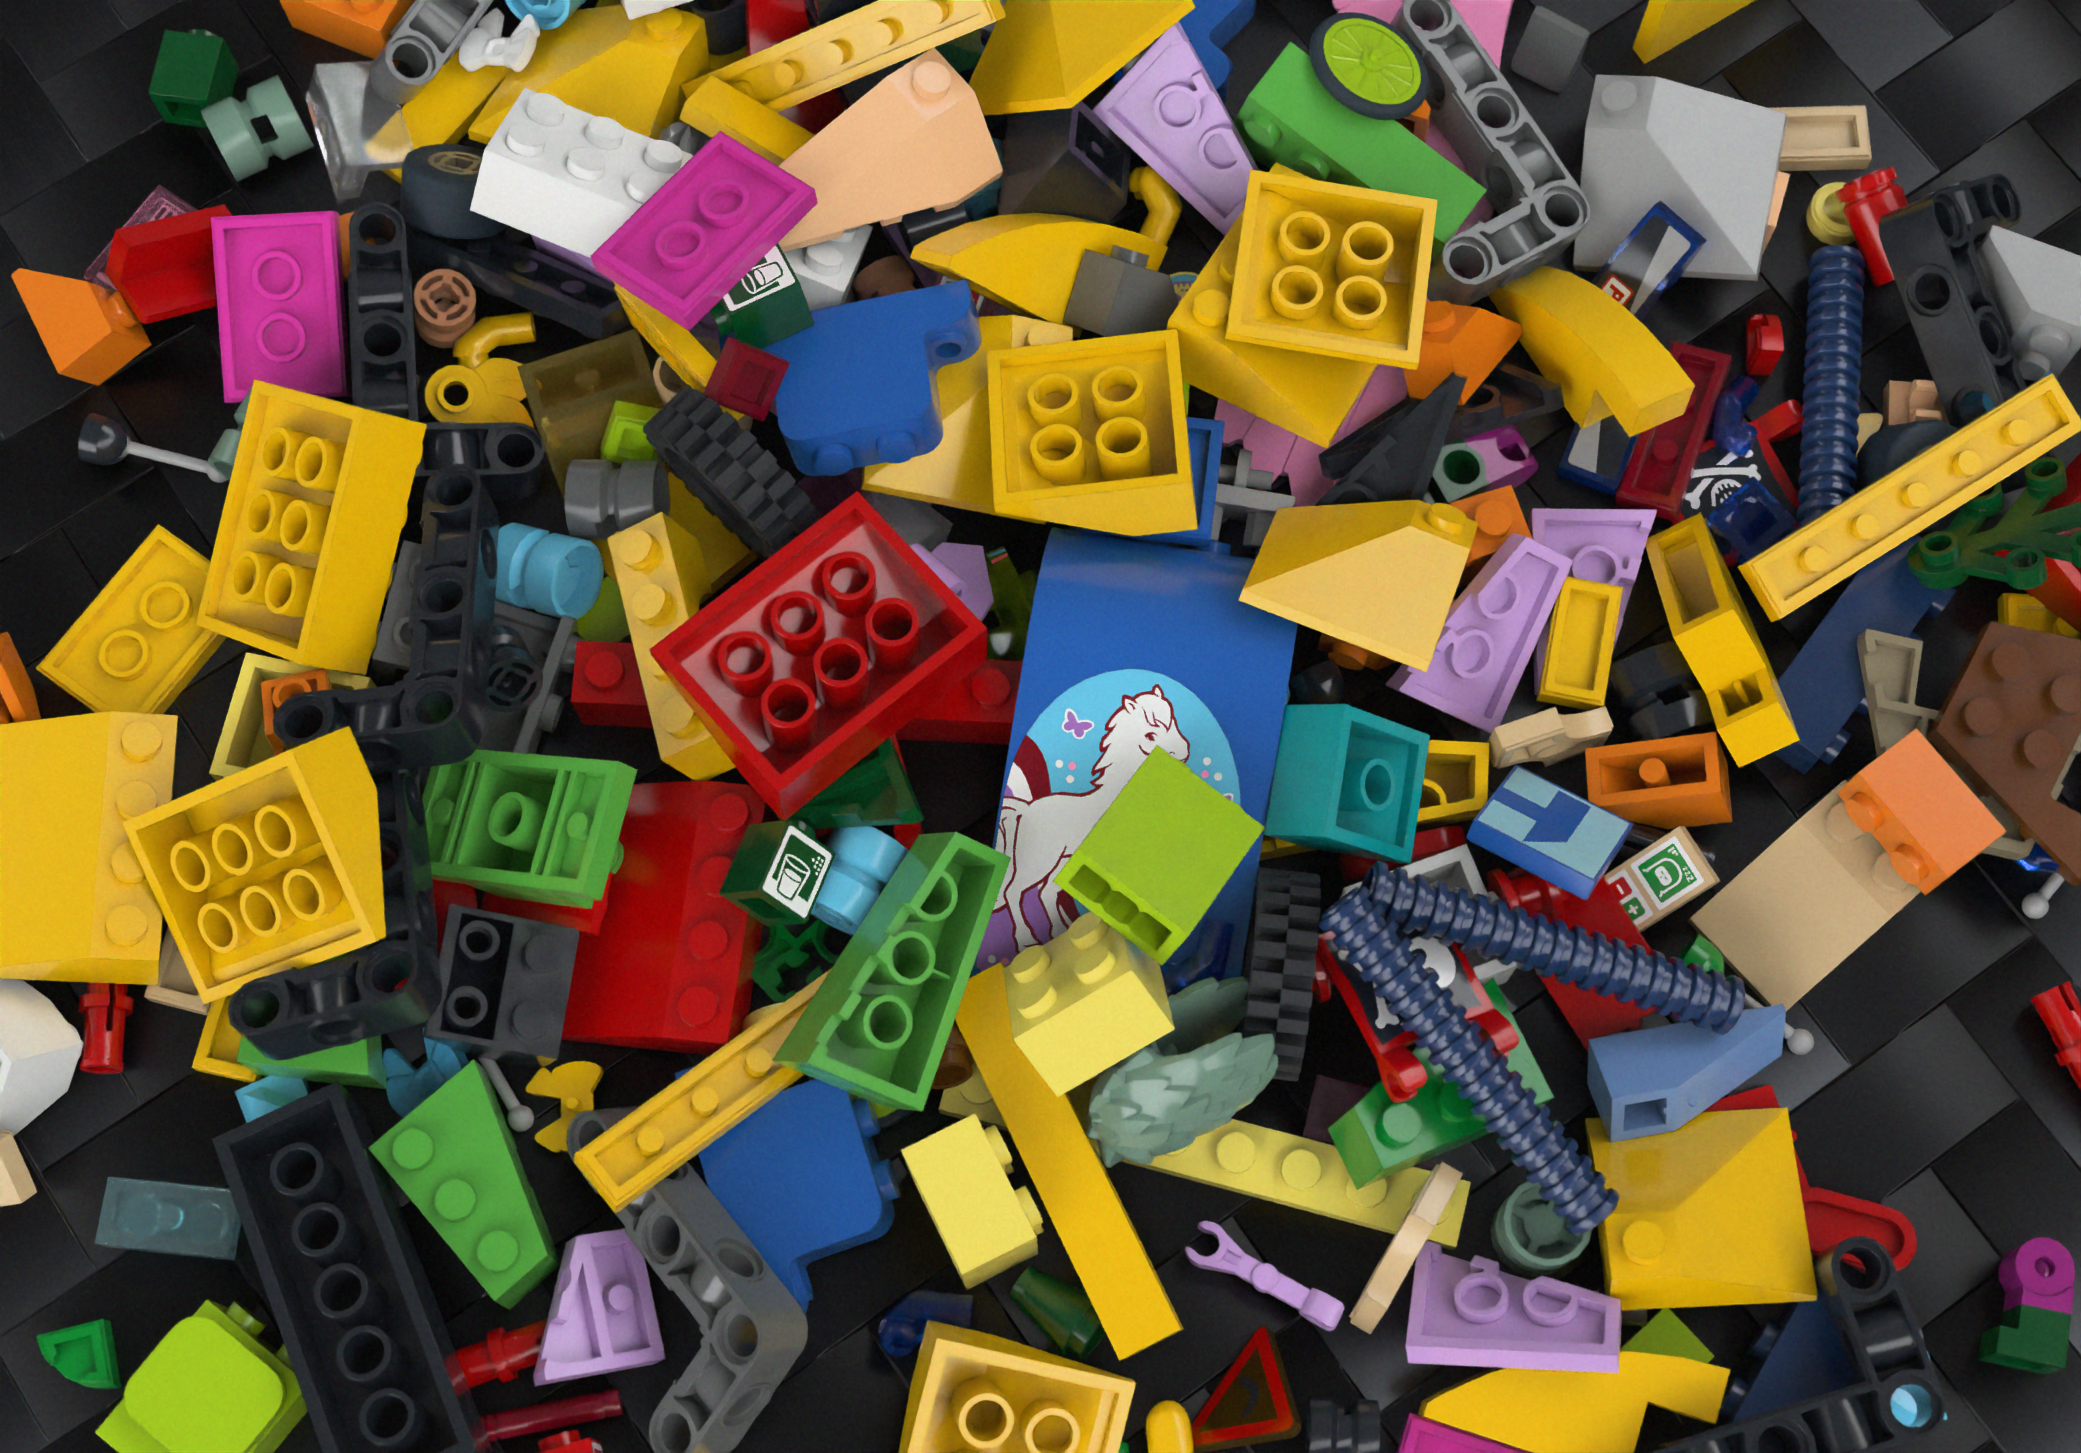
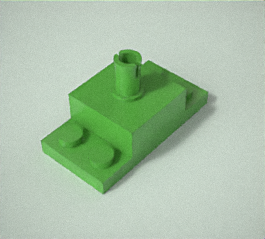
M476 749L471 756L461 762L431 766L422 800L426 817L432 879L464 883L501 898L592 909L594 900H602L609 873L611 872L614 875L623 862L624 849L618 838L629 804L637 769L619 761Z

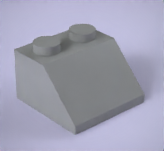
M1992 225L1975 252L2014 348L2023 379L2038 381L2043 374L2047 375L2048 371H2051L2057 378L2081 348V256Z

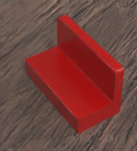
M225 205L115 230L105 274L140 322L148 324L217 306L211 217L232 216Z

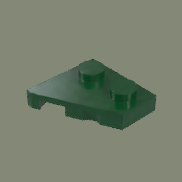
M889 737L789 817L807 824L812 829L916 824L924 820L892 737Z

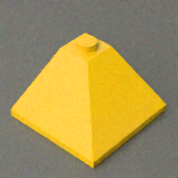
M1007 0L1003 7L1006 17L996 22L968 85L975 91L983 116L1072 108L1192 11L1195 5L1192 0Z
M622 4L576 10L559 27L550 30L540 29V35L537 37L536 47L530 61L522 71L516 72L511 68L468 129L469 139L488 145L524 88H527L537 93L554 95L562 100L564 104L594 116L611 118L620 123L624 128L654 140H659L662 129L668 128L670 124L677 123L687 100L681 85L710 72L708 40L704 19L693 13L673 7L631 20L628 19Z
M1250 169L1225 339L1417 370L1438 200Z
M1018 315L979 317L982 340L977 352L964 361L942 366L936 374L943 423V438L940 444L933 451L925 455L913 457L902 463L885 462L862 467L861 489L1045 525L1047 521L995 512L986 351L1073 341V327Z
M1177 329L986 351L993 497L996 513L1127 536L1198 529Z
M1421 500L1278 508L1242 589L1239 601L1427 672L1470 553L1478 522L1468 519L1461 510L1449 504L1434 503L1431 505Z
M1787 1107L1701 1112L1676 1131L1612 1143L1609 1141L1601 1118H1586L1589 1158L1592 1161L1591 1172H1601L1606 1178L1603 1185L1605 1189L1613 1188L1620 1195L1617 1207L1597 1226L1605 1293L1607 1296L1621 1300V1310L1817 1300L1816 1281Z
M927 1320L910 1386L899 1453H1118L1136 1383L1133 1379L993 1334Z

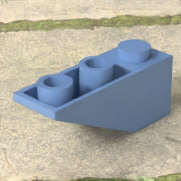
M1784 1005L1744 1009L1736 1025L1724 1035L1712 1031L1711 1024L1703 1029L1693 1025L1692 1021H1679L1671 1025L1627 1033H1614L1605 1037L1589 1039L1587 1084L1610 1143L1676 1131L1782 1056L1786 1018Z

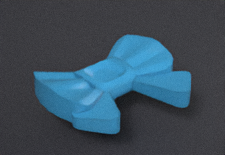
M424 1037L428 1061L416 1069L397 1049H385L383 1064L386 1066V1077L389 1078L386 1092L392 1108L402 1118L406 1117L469 1063L464 1052Z

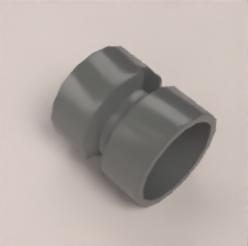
M573 459L569 464L565 482V514L570 536L585 540H607L616 531L621 532L657 513L663 512L669 517L670 487L667 468L663 460L625 459L620 469H615L611 460Z

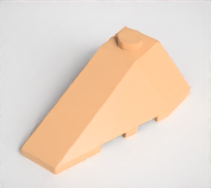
M935 47L884 78L778 166L813 187L818 204L778 243L784 253L841 238L845 230L878 221H880L881 226L901 222L905 214L932 207L935 212L951 209L1001 177L1003 168L975 91Z

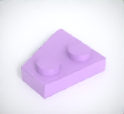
M618 1229L579 1235L566 1242L533 1375L535 1386L653 1365L666 1359L645 1258L626 1234L625 1230Z

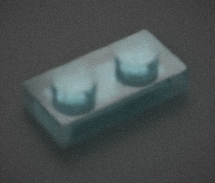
M108 1177L95 1244L111 1248L234 1261L241 1220L230 1189Z

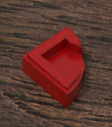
M1751 314L1745 321L1746 371H1748V375L1770 376L1784 351L1782 325L1777 315Z

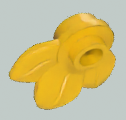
M492 358L474 369L462 365H448L437 370L429 378L425 388V402L430 414L438 422H516L527 424L534 428L531 417L520 401L535 390L540 382V377L531 368L507 358ZM451 385H461L467 390L468 399L462 405H450L444 398L445 390Z

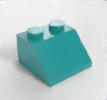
M1346 704L1285 705L1264 835L1309 849L1400 864H1411L1430 735Z

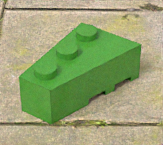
M473 1059L368 1149L492 1299L510 1310L560 1267L561 1262L533 1188L526 1177L517 1153V1146L513 1135L504 1119L495 1095L494 1085L486 1070Z

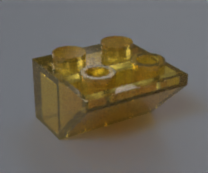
M637 328L608 337L602 341H595L517 367L564 502L566 474L573 459H601V442L616 400L659 409L663 408ZM612 462L615 469H620L622 463ZM665 462L667 471H669V468H668V467H669L670 465H668V464Z

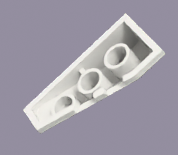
M0 979V1130L11 1131L13 1137L68 1091L84 1044L76 1028L65 1020L50 999L25 981L18 979Z

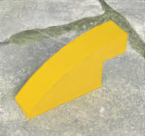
M1022 213L998 215L952 228L915 245L910 258L954 282L967 279L971 291L1019 316L1073 327V336L1080 338L1083 328L1063 322L1085 249L1110 256L1113 245L1148 255L1149 259L1146 268L1158 272L1168 247L1139 233L1066 215Z
M1542 265L1530 274L1516 278L1506 283L1502 288L1498 287L1495 292L1488 295L1502 317L1521 324L1523 335L1518 340L1544 378L1561 384L1564 407L1579 429H1584L1614 414L1628 436L1632 437L1684 414L1695 387L1694 383L1649 329L1621 303L1596 285L1573 273Z
M1701 512L1647 538L1645 547L1673 638L1704 690L1717 731L1738 767L1740 768L1799 741L1800 739L1767 655Z
M1620 1351L1619 1373L1497 1367L1483 1371L1440 1390L1421 1401L1418 1415L1532 1453H1634L1647 1404L1703 1422L1716 1424L1730 1369L1683 1357L1634 1351Z

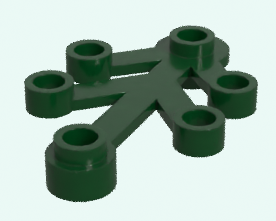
M2044 457L2030 462L2025 468L2027 487L1993 529L1976 534L1987 517L1999 513L2004 507L2001 483H1996L1966 502L1945 531L1932 532L1910 548L1907 560L1911 573L1918 577L1919 582L1923 586L1931 589L1955 587L1963 583L1969 575L2008 582L2015 589L2027 590L2036 588L2047 580L2048 572L2045 557L2073 562L2075 566L2081 568V529L2074 532L2071 537L2057 534L2081 526V501L2041 513L2052 497L2061 494L2067 488L2066 470L2063 461L2054 457ZM2002 550L2011 551L2005 557L1991 555Z

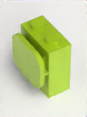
M1156 745L1053 879V882L1160 965H1163L1193 931L1265 827L1245 813L1237 803L1228 800L1193 773L1185 763L1175 759L1160 746Z
M206 1300L192 1317L178 1322L129 1379L122 1401L95 1433L118 1453H274L307 1413L308 1409L285 1344L277 1350L259 1335L266 1327V1324L238 1301L234 1300L227 1308L221 1304Z

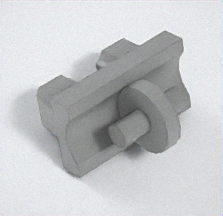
M1240 449L1237 466L1220 464L1218 482L1234 486L1217 483L1211 541L1218 542L1222 518L1244 521L1247 523L1242 550L1255 554L1256 549H1260L1277 509L1294 507L1296 496L1247 488L1271 491L1274 472L1250 469L1253 451Z

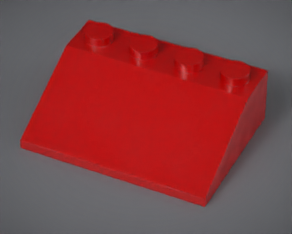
M856 491L651 647L650 653L737 770L784 822L987 660V627L865 498Z
M705 780L633 784L618 838L624 849L623 862L618 871L612 876L608 893V908L602 920L599 936L579 937L562 1040L710 1056L742 1033V1021L749 1015L754 986L752 971L753 967L755 968L756 966L754 959L757 952H759L763 924L719 894V891L749 824L779 821L774 810L751 785Z

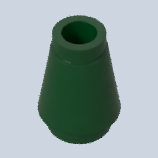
M1034 1266L1028 1267L1022 1273L1010 1292L1009 1299L1019 1306L1020 1310L1064 1356L1072 1352L1081 1360L1085 1359L1093 1352L1106 1334L1085 1290L1046 1272H1041Z

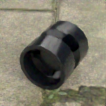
M1675 641L1661 643L1638 651L1610 668L1608 678L1620 706L1632 709L1634 712L1628 720V726L1635 742L1710 733L1717 729L1704 690L1694 689L1693 684L1697 678ZM1667 701L1670 702V704L1665 705V706H1664V704H1663L1664 702H1667Z

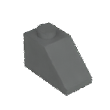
M1113 245L1110 256L1085 249L1063 322L1106 337L1162 331L1167 329L1168 320L1179 305L1170 276L1146 268L1149 259L1148 255L1117 245Z

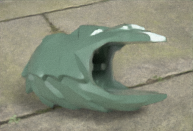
M1241 976L1217 982L1216 979L1211 977L1187 986L1176 995L1172 994L1168 997V1002L1175 1029L1097 1074V1080L1089 1101L1088 1113L1091 1121L1085 1134L1088 1138L1097 1140L1099 1151L1106 1167L1111 1168L1125 1158L1138 1164H1151L1155 1156L1171 1153L1189 1146L1196 1137L1212 1132L1230 1122L1231 1117L1236 1111L1252 1103L1255 1097L1274 1077L1278 1067V1057L1276 1054H1272L1275 1048L1272 1033L1260 1034L1242 1039V1033L1240 1032L1230 1034L1245 1017L1247 1000H1244L1249 989V981Z

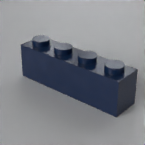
M1917 534L1858 571L1777 681L1800 740L1773 752V754L1804 776L1818 759L1830 765L1852 736L1850 732L1843 728V725L1854 710L1864 717L1869 712L1857 650L1858 635L1867 628L1921 640L1922 637L1912 631L1920 619L1925 615L1932 621H1935L1957 591L1953 587L1948 589L1927 588L1919 582L1918 577L1911 573L1907 554L1910 548L1922 539Z
M1817 1258L1812 1260L1813 1269ZM1842 1260L1840 1261V1272L1845 1282L1854 1288L1861 1289L1865 1284L1866 1275ZM1818 1290L1816 1301L1787 1302L1777 1322L1767 1318L1761 1325L1748 1349V1353L1756 1357L1744 1380L1735 1376L1725 1388L1718 1413L1723 1417L1718 1426L1830 1393L1850 1385L1848 1378L1853 1377L1834 1324H1827L1828 1317ZM1764 1430L1759 1437V1453H1787L1782 1437L1773 1430Z

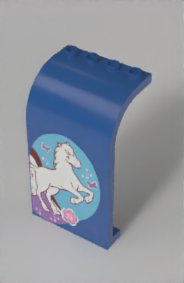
M1070 525L1069 529L1056 527L1051 529L1040 567L1032 606L992 849L1011 857L979 948L971 977L999 962L1004 963L1006 967L1009 966L1013 959L1026 948L1046 944L1068 931L1071 924L1080 916L1091 912L1055 884L1053 879L1156 745L1160 746L1175 759L1185 763L1193 773L1228 800L1237 803L1245 813L1265 827L1298 623L1239 601L1242 589L1260 549H1256L1255 559L1231 556V545L1216 541H1210V547L1193 546L1192 549L1168 546V542L1134 538L1124 539L1084 533L1083 528ZM1264 829L1190 935L1167 961L1160 965L1167 998L1172 994L1176 995L1187 986L1200 980L1213 977L1218 982L1228 978L1240 977Z

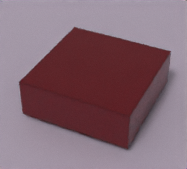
M728 336L703 394L706 398L710 397L720 406L764 422L790 362L778 355Z

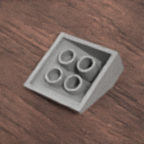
M1596 75L1585 127L1580 189L1590 205V218L1586 226L1575 238L1573 261L1575 271L1606 272L1653 215H1658L1690 243V248L1666 276L1758 281L1786 131L1787 114L1660 77Z

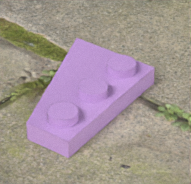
M1178 21L1152 43L1095 105L1092 112L1225 236L1244 209L1250 169L1257 171L1259 169Z
M1532 508L1528 516V528L1532 539L1573 560L1567 575L1568 577L1623 587L1613 646L1614 652L1626 606L1639 571L1643 551L1657 510ZM1551 612L1533 650L1535 695L1538 694Z
M1512 533L1451 605L1427 672L1402 664L1385 685L1491 734L1493 729L1500 725L1573 564V560L1527 536Z
M1426 1240L1416 1257L1406 1338L1408 1363L1619 1373L1622 1321L1621 1300L1542 1275L1530 1281L1501 1272L1499 1270V1262L1475 1255L1473 1260L1469 1262L1443 1254L1441 1244Z

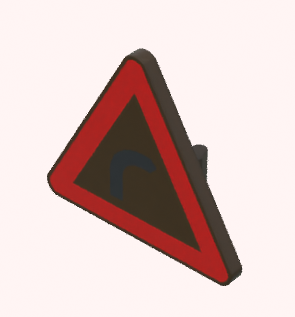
M1262 1325L1255 1330L1190 1424L1194 1453L1293 1438L1300 1432L1302 1427L1274 1332L1267 1326Z

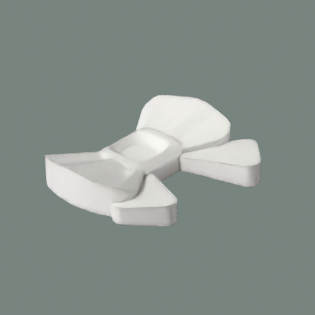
M493 9L478 22L479 28H473L460 45L459 63L468 72H473L487 64L505 65L507 68L511 67L516 72L522 71L530 61L536 47L537 37L540 35L537 20L531 14H527L510 37L501 38L504 15L499 9Z

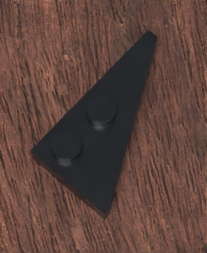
M1500 361L1466 403L1457 406L1444 445L1560 409L1564 406L1561 384ZM1408 396L1320 453L1318 457L1323 476L1331 480L1344 477L1424 399Z
M1452 372L1314 506L1403 500L1423 501L1468 377Z

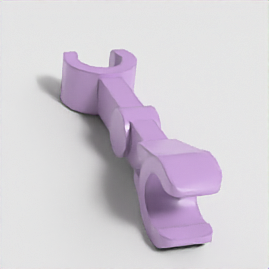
M1210 1221L1198 1223L1197 1228L1200 1231L1213 1235L1217 1239L1219 1248L1211 1256H1202L1186 1246L1184 1249L1186 1257L1194 1266L1200 1269L1235 1274L1251 1283L1259 1292L1269 1293L1299 1310L1301 1316L1326 1331H1333L1336 1328L1344 1311V1306L1339 1300L1314 1288L1310 1290L1279 1273L1273 1265L1261 1263L1245 1254L1218 1224Z

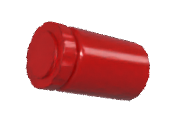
M1894 166L1885 170L1880 168L1844 184V188L1835 191L1839 203L1844 202L1846 205L1843 208L1845 217L1859 251L1865 257V265L1874 287L1895 280L1879 236L1880 219L1884 214L1908 204L1902 187L1894 182V179L1898 178Z

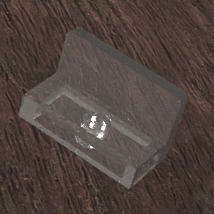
M373 61L316 64L307 92L306 102L336 199L360 197L368 171L402 168L406 155L414 150L400 104L390 103L382 99L373 90L369 80V69Z

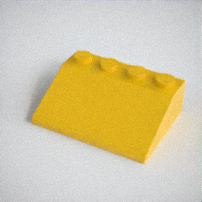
M1277 162L1269 171V173L1312 179ZM1242 211L1168 320L1166 330H1178L1183 381L1328 449L1379 364L1225 339L1243 218Z
M254 379L195 625L301 665L366 675L370 656L377 643V627L385 594L392 581V565L400 533L407 520V504L416 467L422 458V442L427 424Z
M105 711L0 724V979L138 985L159 984L164 915L122 822L173 800L178 715Z
M349 726L290 749L122 822L203 1004L234 994L242 985L254 979L290 970L292 967L300 970L386 937L377 788Z

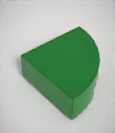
M100 1319L37 1335L38 1344L45 1360L66 1379L81 1386L94 1389L121 1387L111 1321Z

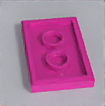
M719 131L591 255L595 270L690 331L818 204L815 189L727 134Z
M336 211L211 217L224 402L242 403L250 387L253 385L254 379L325 398L352 397L339 213Z

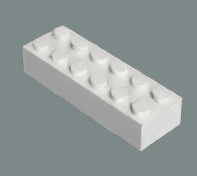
M524 88L484 149L470 210L591 258V255L694 155L682 151L671 142L654 140L624 128L620 123L611 118L594 116L564 104L562 100L554 95L537 93ZM863 225L844 231L841 238L784 252L801 284L810 311L844 304L856 276L873 228L872 226Z

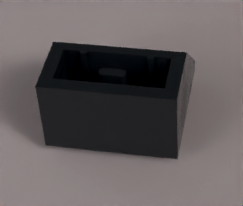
M1082 101L1074 107L1067 109L1008 114L1007 131L1002 138V152L1004 156L1002 185L997 193L999 215L1045 213L1072 216L1108 225L1127 204L1131 149Z
M449 904L447 906L438 954L442 999L437 1011L426 1021L423 1037L478 1058L541 1069L557 1060L580 931H576L575 928Z

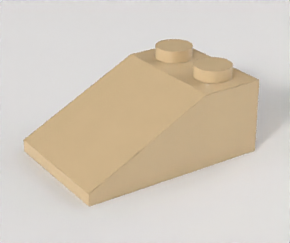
M1843 780L1687 921L1703 938L1718 949L1723 956V960L1767 1007L1783 1004L1787 1011L1921 892L1916 885L1906 882L1897 874L1890 862L1889 853L1871 833L1861 830L1850 819L1845 808V802L1837 794L1848 783L1846 780Z

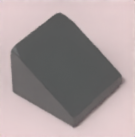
M1537 5L1513 56L1510 69L1553 93L1560 94L1581 63L1590 32L1570 20Z

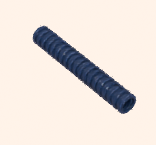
M1844 245L1820 248L1809 259L1810 273L1808 284L1810 287L1807 293L1809 304L1806 311L1808 321L1806 324L1807 338L1805 341L1807 353L1804 358L1806 370L1803 376L1805 387L1802 396L1805 403L1802 407V417L1804 420L1801 425L1803 437L1800 442L1802 454L1799 460L1801 472L1798 480L1801 488L1798 493L1800 506L1797 510L1799 523L1796 530L1856 494L1854 490L1857 484L1855 471L1858 466L1856 453L1859 444L1856 437L1859 433L1857 420L1860 415L1858 402L1860 400L1859 385L1861 374L1859 370L1862 364L1860 352L1862 349L1861 334L1863 332L1861 320L1864 314L1862 302L1864 300L1863 285L1865 275L1863 271L1866 260L1863 253L1859 250ZM1851 574L1850 576H1848L1847 578L1843 579L1842 581H1845L1846 579H1848L1849 577H1851L1852 574Z
M1377 861L1368 869L1361 884V887L1366 886L1371 892L1367 898L1372 905L1380 903L1385 909L1381 915L1386 922L1394 920L1399 926L1398 930L1403 933L1409 934L1413 929L1418 930V936L1425 940H1429L1435 935L1437 936L1438 943L1448 947L1453 942H1456L1458 949L1466 953L1475 948L1477 949V955L1484 959H1489L1494 954L1497 957V962L1506 966L1516 961V966L1519 970L1528 972L1534 967L1536 974L1540 977L1548 978L1555 974L1556 981L1565 985L1574 980L1576 987L1584 991L1594 986L1595 993L1600 996L1607 997L1614 993L1615 1000L1625 1004L1633 999L1634 1005L1643 1010L1648 1009L1652 1005L1654 1012L1662 1016H1666L1672 1011L1673 1018L1678 1021L1686 1022L1691 1018L1693 1025L1703 1029L1711 1024L1712 1031L1721 1035L1728 1033L1741 1016L1745 1002V988L1743 980L1737 976L1730 975L1724 979L1723 973L1715 969H1710L1705 973L1703 966L1693 962L1685 967L1684 960L1675 956L1666 961L1664 954L1659 951L1652 950L1646 954L1645 948L1637 944H1632L1626 948L1625 941L1616 937L1607 942L1605 934L1597 931L1592 932L1588 936L1586 929L1582 926L1574 925L1567 929L1566 922L1557 918L1548 923L1546 915L1538 912L1529 917L1527 910L1520 906H1515L1510 911L1508 910L1507 903L1496 899L1489 904L1487 897L1479 893L1470 898L1468 897L1467 890L1458 886L1451 892L1448 891V885L1445 882L1437 880L1430 885L1428 884V878L1421 874H1416L1411 879L1408 878V872L1399 867L1393 872H1389L1388 865Z
M1363 886L1360 889L1356 887L1348 892L1321 915V921L1318 923V926L1322 931L1330 929L1335 934L1332 943L1337 948L1344 946L1349 951L1345 957L1351 965L1358 962L1363 968L1359 976L1365 982L1372 979L1376 984L1373 993L1378 998L1386 996L1390 1001L1387 1010L1392 1015L1399 1013L1404 1018L1400 1024L1406 1032L1413 1030L1418 1035L1414 1043L1420 1049L1427 1047L1431 1051L1428 1060L1434 1066L1441 1064L1445 1068L1442 1077L1448 1083L1455 1081L1459 1085L1455 1091L1461 1099L1469 1098L1472 1101L1469 1110L1475 1116L1483 1115L1486 1118L1483 1127L1487 1132L1492 1133L1496 1131L1500 1135L1497 1144L1503 1150L1510 1148L1514 1152L1511 1161L1517 1167L1524 1165L1527 1168L1524 1176L1531 1184L1538 1182L1541 1185L1538 1194L1545 1201L1552 1199L1555 1202L1552 1211L1559 1218L1566 1216L1569 1219L1566 1228L1570 1233L1582 1234L1600 1224L1617 1207L1620 1197L1619 1193L1613 1188L1605 1189L1603 1185L1606 1178L1601 1172H1591L1589 1169L1592 1164L1591 1159L1585 1154L1578 1156L1575 1152L1578 1148L1577 1142L1571 1137L1564 1139L1562 1136L1564 1131L1563 1125L1559 1121L1550 1122L1548 1116L1551 1111L1545 1104L1536 1105L1534 1100L1537 1094L1530 1087L1522 1088L1520 1083L1523 1077L1518 1071H1508L1506 1068L1509 1062L1508 1058L1504 1054H1494L1492 1051L1495 1046L1494 1041L1490 1037L1481 1038L1478 1034L1481 1029L1480 1024L1476 1020L1467 1021L1464 1017L1468 1011L1466 1007L1461 1003L1453 1004L1450 999L1454 993L1449 987L1442 989L1436 982L1440 976L1435 970L1429 972L1425 970L1423 965L1426 959L1421 953L1416 955L1411 953L1409 950L1412 945L1411 940L1406 936L1401 939L1397 936L1395 931L1399 926L1394 920L1387 922L1381 915L1385 909L1380 903L1374 905L1370 903L1367 899L1371 894L1369 889Z

